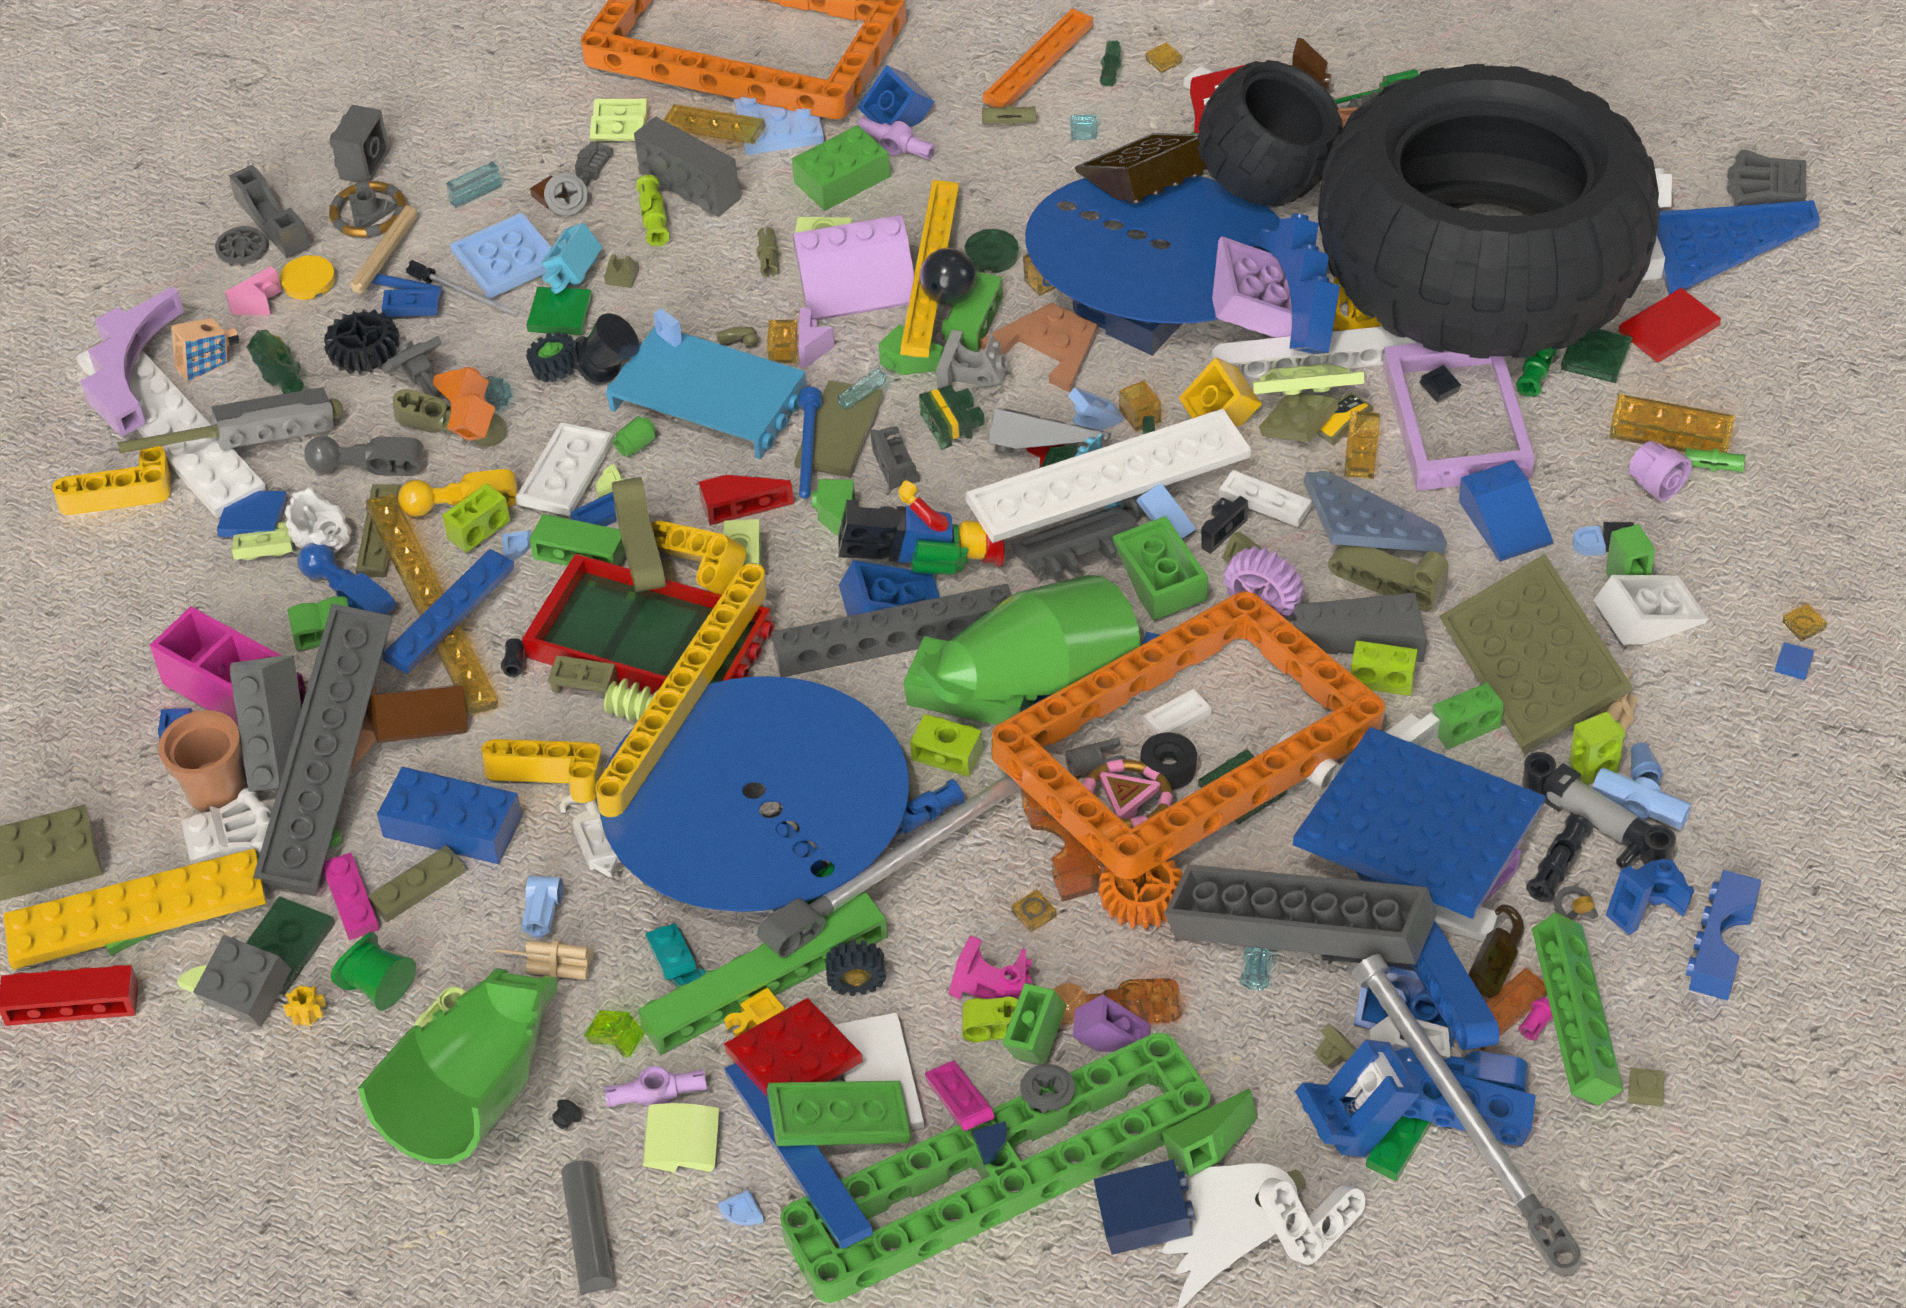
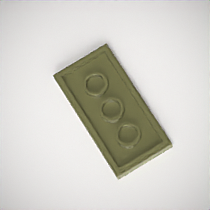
M828 381L822 395V405L815 413L812 470L846 477L851 476L883 400L884 394L882 389ZM802 444L794 460L795 467L801 468Z

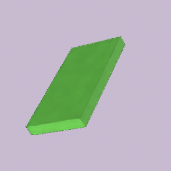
M900 1081L768 1083L767 1096L776 1146L909 1143L911 1132Z

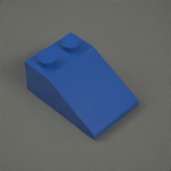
M1515 460L1461 477L1459 503L1499 562L1553 544V538L1530 483Z
M855 560L852 561L839 583L847 616L940 597L933 574L914 573L909 569Z

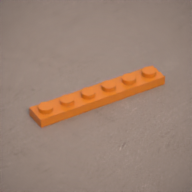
M1072 8L983 93V102L993 107L1012 105L1093 26V17Z

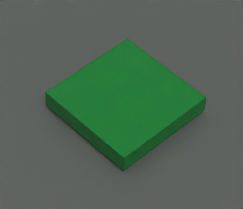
M537 286L526 324L527 332L553 334L555 332H560V334L565 332L570 335H582L592 300V291L590 289L564 288L561 292L554 294L551 291L552 287Z

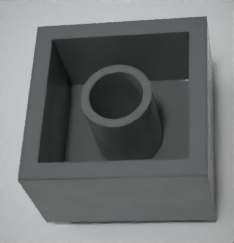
M351 105L347 113L342 116L341 123L336 131L332 132L330 146L333 149L334 164L338 170L339 179L357 183L371 181L390 149L381 110Z
M223 934L193 993L207 1006L262 1027L292 969L279 956Z

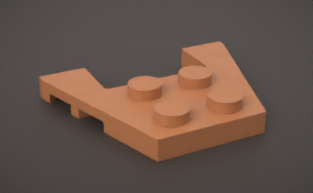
M1051 302L991 334L994 335L996 341H1000L1003 354H1006L1016 343L1021 342L1061 362L1049 374V383L1070 393L1074 387L1075 378L1081 371L1082 362L1087 357L1096 337L1097 324ZM989 335L980 340L981 349L983 350L986 349Z

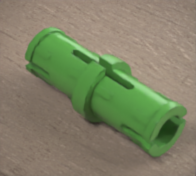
M1685 448L1684 456L1691 460L1693 467L1710 468L1711 472H1716V469L1743 473L1745 454L1719 452L1717 448H1713L1712 451Z

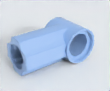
M528 876L526 883L527 903L521 927L522 931L528 933L531 937L543 938L544 935L550 934L556 905L560 906L563 898L562 877Z

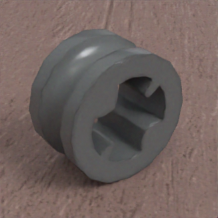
M1142 494L1121 500L1123 509L1136 519L1139 517V514H1146L1136 502Z

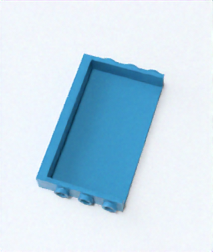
M654 326L642 344L639 345L637 354L632 356L628 363L622 366L620 374L614 382L608 385L606 397L608 398L610 411L616 412L624 400L752 441L754 442L755 458L761 459L767 449L770 450L778 433L786 428L792 413L799 409L800 391L807 387L806 372L682 332V343L674 347L656 334V327Z

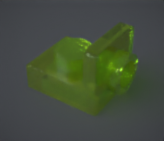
M599 1010L584 1036L590 1044L614 1045L623 1057H630L643 1037L644 1032L629 1012Z

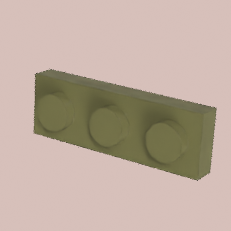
M446 845L369 894L368 899L384 920L389 922L465 873V864Z

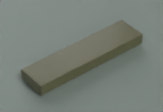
M372 484L356 574L362 572L368 577H387L400 506L398 494L401 484Z

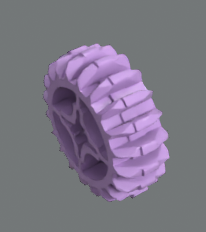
M1253 546L1251 549L1244 548L1236 556L1232 557L1224 573V584L1228 587L1226 593L1229 595L1244 591L1254 593L1284 618L1294 612V604L1301 602L1305 584L1300 581L1302 575L1295 572V565H1289L1286 562L1287 558H1280L1277 555V551L1273 554L1270 553L1266 547L1262 550H1259L1256 546Z

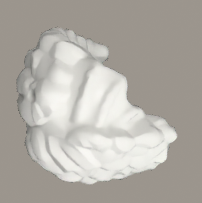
M307 487L305 490L292 494L291 504L287 505L285 511L287 516L286 526L288 528V535L297 547L303 548L309 543L327 545L335 554L350 542L351 528L345 522L346 515L342 513L339 505L331 504L329 500L322 497L319 491L314 490L312 487Z

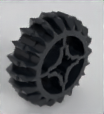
M364 308L359 313L353 310L350 315L342 314V319H334L333 325L327 326V333L324 334V348L332 365H336L339 371L346 370L348 374L357 371L359 375L363 371L371 373L372 369L375 368L382 370L381 366L397 354V348L400 347L399 330L396 328L392 318H388L385 313L378 314L376 309L367 312Z

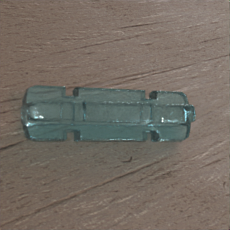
M879 368L871 371L868 374L869 377L864 376L848 388L849 391L844 390L838 395L839 405L844 409H849L855 404V400L856 402L860 401L873 392L875 387L878 388L886 382L885 373Z

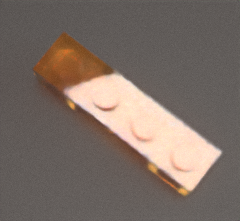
M1021 788L1022 808L1031 829L1053 833L1065 844L1063 849L1051 858L1052 879L1062 902L1099 892V878L1102 874L1099 860H1093L1091 852Z

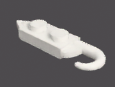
M571 795L566 796L561 801V813L566 812L569 804L577 803L572 800ZM593 800L583 803L587 811L575 816L572 821L573 830L589 869H596L606 876L612 877L616 864L620 863V860L611 849L604 834L597 801Z

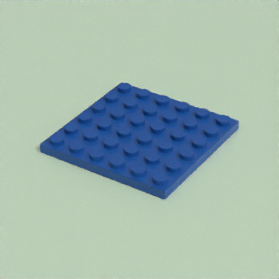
M1370 727L1295 833L1292 845L1383 883L1427 887L1434 904L1474 919L1543 808L1546 796L1390 735L1382 730Z

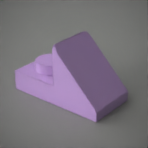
M800 308L798 349L800 368H805L830 351L835 345L833 328L818 327L817 319H812L811 308Z

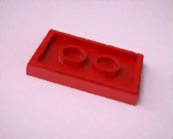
M1679 288L1621 323L1618 332L1659 363L1720 326L1721 318L1683 288Z

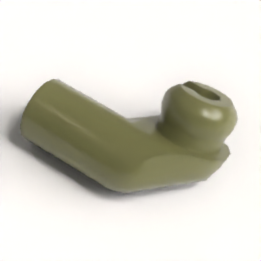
M733 327L716 333L720 345L742 339L746 347L758 343L757 331L753 327Z

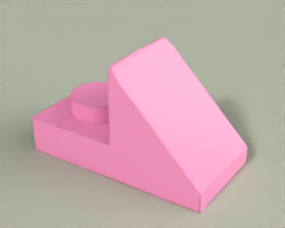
M270 266L225 291L230 312L233 315H271L267 300L282 292L278 273Z

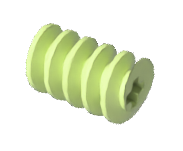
M624 678L619 685H616V681H613L606 692L604 711L608 714L615 712V715L619 718L626 716L628 721L633 722L637 720L638 722L658 690L651 697L649 686H645L643 691L639 693V683L637 682L628 689V679Z

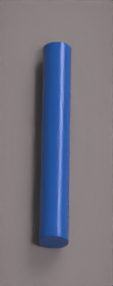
M378 273L371 282L372 284L397 289L439 288L441 296L443 293L442 286Z

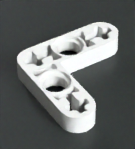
M1268 1178L1263 1182L1259 1190L1260 1204L1287 1255L1291 1260L1306 1265L1316 1262L1354 1223L1365 1207V1196L1361 1190L1342 1185L1335 1189L1308 1217L1289 1182L1277 1178ZM1293 1212L1295 1217L1294 1224L1291 1229L1287 1230L1286 1221ZM1329 1216L1330 1227L1326 1233H1323V1221Z

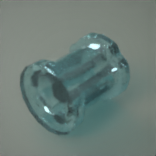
M1249 947L1244 951L1243 960L1246 964L1245 971L1240 977L1242 986L1250 990H1263L1269 986L1270 978L1267 975L1268 966L1272 963L1273 955L1268 949Z

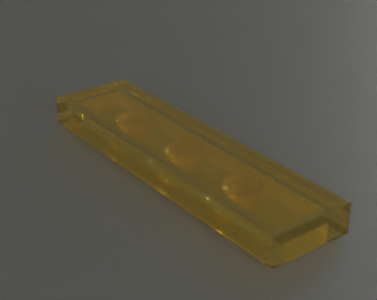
M673 104L663 119L686 133L755 144L766 127L765 121L762 118Z

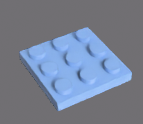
M741 97V99L734 98L746 155L810 146L824 142L819 116L810 115V109L796 108V111H791L782 107L756 103L755 97L753 99Z
M522 212L450 244L452 254L489 299L545 274L547 270L541 263L552 248Z

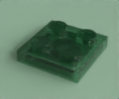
M1601 329L1596 332L1586 333L1577 343L1567 347L1561 362V370L1617 383L1631 348L1633 337Z

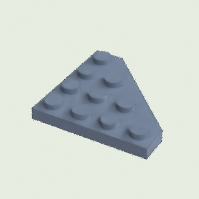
M1326 471L1306 472L1303 482L1331 544L1445 553L1447 541L1439 526L1335 474Z

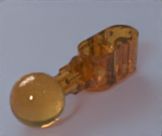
M1170 978L1130 979L1122 982L1117 989H1106L1102 993L1087 994L1081 986L1069 982L1062 983L1053 989L1067 1005L1061 1023L1066 1025L1074 1024L1076 1008L1101 995H1105L1148 1023L1174 1022L1182 1016L1184 1011L1179 985Z

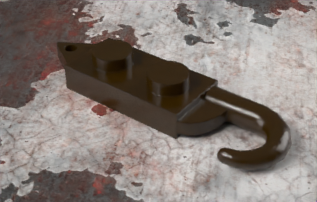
M1503 904L1495 910L1496 915L1504 912L1510 917L1512 922L1510 933L1502 928H1495L1487 933L1468 973L1483 998L1488 997L1490 999L1499 994L1517 956V948L1524 935L1523 919L1518 911L1510 905Z

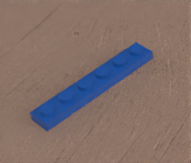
M489 549L384 651L383 661L409 674L514 570V561Z

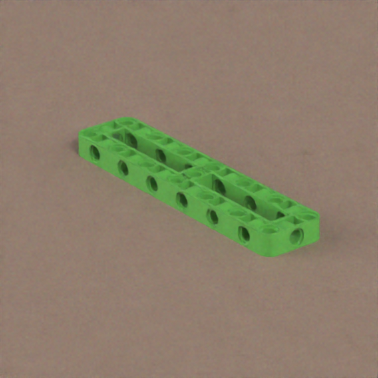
M1165 1033L1151 1034L1070 1072L1074 1080L1075 1094H1073L1070 1104L1062 1106L1059 1112L1055 1109L1047 1110L1045 1114L1037 1112L1040 1109H1030L1028 1103L1022 1100V1096H1018L993 1108L994 1119L966 1131H963L959 1125L954 1126L840 1180L867 1220L887 1211L888 1206L909 1196L914 1198L948 1182V1178L966 1169H976L982 1178L981 1181L873 1231V1235L844 1249H841V1247L835 1248L828 1236L831 1232L807 1196L790 1203L781 1212L780 1221L784 1242L815 1296L825 1303L840 1301L1165 1145L1162 1131L1210 1108V1092L1170 1035ZM1148 1083L1150 1086H1159L1163 1092L1158 1097L1023 1161H1020L1013 1150V1147L1030 1139L1033 1142L1068 1125V1121L1089 1111L1094 1113L1126 1098L1127 1093ZM1052 1085L1048 1088L1041 1087L1043 1095L1047 1092L1054 1093ZM1005 1121L1007 1141L998 1153V1157L992 1162L983 1165L973 1139L972 1131ZM1137 1132V1133H1139V1134L1132 1135V1134H1129V1133ZM1070 1161H1079V1163H1070ZM994 1164H1003L1002 1166H993ZM918 1167H927L925 1169H916ZM1013 1189L1020 1190L1018 1192H1010V1190ZM859 1195H865L863 1198H855ZM952 1218H957V1219H959V1220H957V1221H948L949 1219H952ZM798 1224H803V1225H804V1226H802V1227H793V1226L798 1225ZM891 1247L898 1248V1249H896V1250H894V1251H887V1250H886V1249L891 1248ZM828 1277H834V1278H835L834 1280H831V1281H825V1280H824L825 1278H828Z

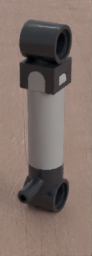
M1535 752L1527 756L1524 763L1522 786L1546 796L1545 804L1559 813L1565 808L1575 815L1583 816L1589 820L1591 825L1627 846L1616 859V864L1620 868H1626L1639 854L1644 865L1655 860L1673 858L1676 836L1669 827L1651 825L1581 782V773L1562 763L1556 769L1555 759L1545 752Z

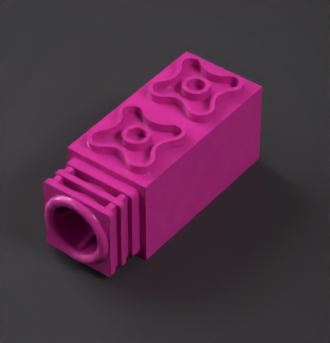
M192 606L150 644L163 685L208 710L219 711L228 715L237 726L238 721L230 676L231 663L282 656ZM297 672L302 706L306 695V687L302 674Z

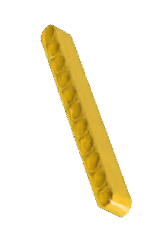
M752 563L746 564L739 569L597 781L595 788L598 810L602 815L616 817L626 810L766 598L765 570L762 566Z

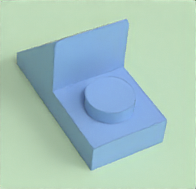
M1076 387L1068 395L1075 404L1074 409L1077 414L1073 418V422L1076 425L1103 431L1121 423L1125 419L1108 399Z

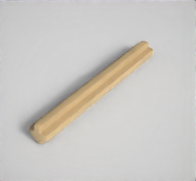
M407 205L400 212L351 281L352 292H358L359 294L365 292L417 218V209L414 206L411 208Z

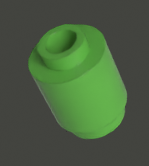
M637 416L616 432L613 444L624 457H628L630 454L635 455L656 438L654 433L656 428L648 418Z

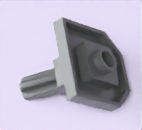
M439 336L424 343L420 342L414 345L410 341L398 347L399 353L381 366L384 374L402 367L414 386L419 384L425 394L438 398L442 395L433 386L434 376L432 375V367L426 357L428 353L434 351L442 344Z

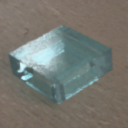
M1097 114L1070 115L1071 140L1097 139Z

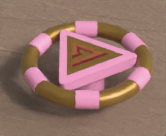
M1119 759L1106 762L1093 769L1083 781V785L1093 793L1095 784L1100 779L1114 814L1131 829L1171 806L1173 800L1172 787L1168 779L1163 774L1150 769L1142 761ZM1133 771L1141 773L1151 780L1113 773ZM1158 791H1161L1157 808L1148 815L1135 817L1139 807Z

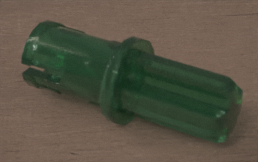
M1109 40L1107 42L1105 54L1101 59L1100 83L1106 87H1111L1114 83L1116 84L1117 71L1121 67V46L1118 40Z

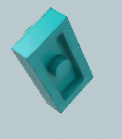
M676 923L661 926L645 933L647 943L665 980L696 970L695 961Z

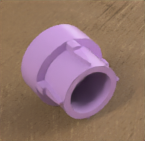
M1649 441L1642 445L1633 456L1628 473L1637 479V483L1656 499L1666 501L1683 487L1690 475L1692 462L1676 449H1668L1660 443L1657 444L1654 441Z

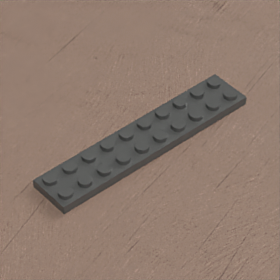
M331 604L253 879H261L262 884L317 895L369 707L370 697L374 689L392 624V616Z

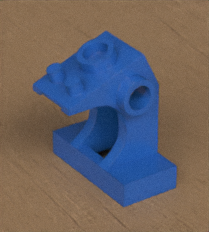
M1672 859L1651 861L1637 870L1629 865L1620 871L1606 916L1630 935L1638 930L1648 902L1654 905L1666 903L1683 917L1690 904L1694 888L1693 886H1688L1684 874L1679 871Z

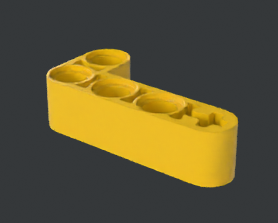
M159 446L140 450L139 466L62 477L53 483L52 491L59 511L65 515L159 503L168 499L171 494V470L164 448Z
M660 520L651 523L657 548L671 556L701 562L696 575L698 585L713 593L723 595L744 564L746 548L721 533Z
M492 739L485 742L481 747L484 775L490 780L569 783L572 800L579 803H588L597 798L595 786L603 774L601 747L596 743Z

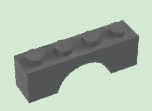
M253 164L229 175L235 200L285 257L309 247L304 222L292 208L284 211L274 199L265 178Z

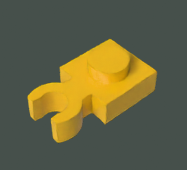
M767 987L740 1004L742 1012L729 1014L725 1017L724 1023L727 1030L735 1025L740 1026L733 1030L735 1038L784 1011L785 1008Z

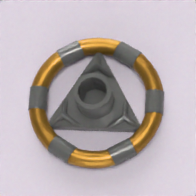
M380 181L355 183L334 197L329 206V218L333 226L343 234L353 237L378 236L388 231L403 208L407 206V201L402 191L394 185ZM375 191L387 193L396 201L376 198ZM348 198L355 227L350 226L339 217V210ZM394 211L390 219L381 224L373 225Z

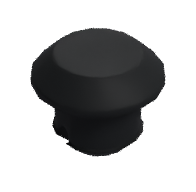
M567 1099L557 1101L558 1109L552 1114L553 1122L561 1129H567L573 1121H581V1111L574 1102Z

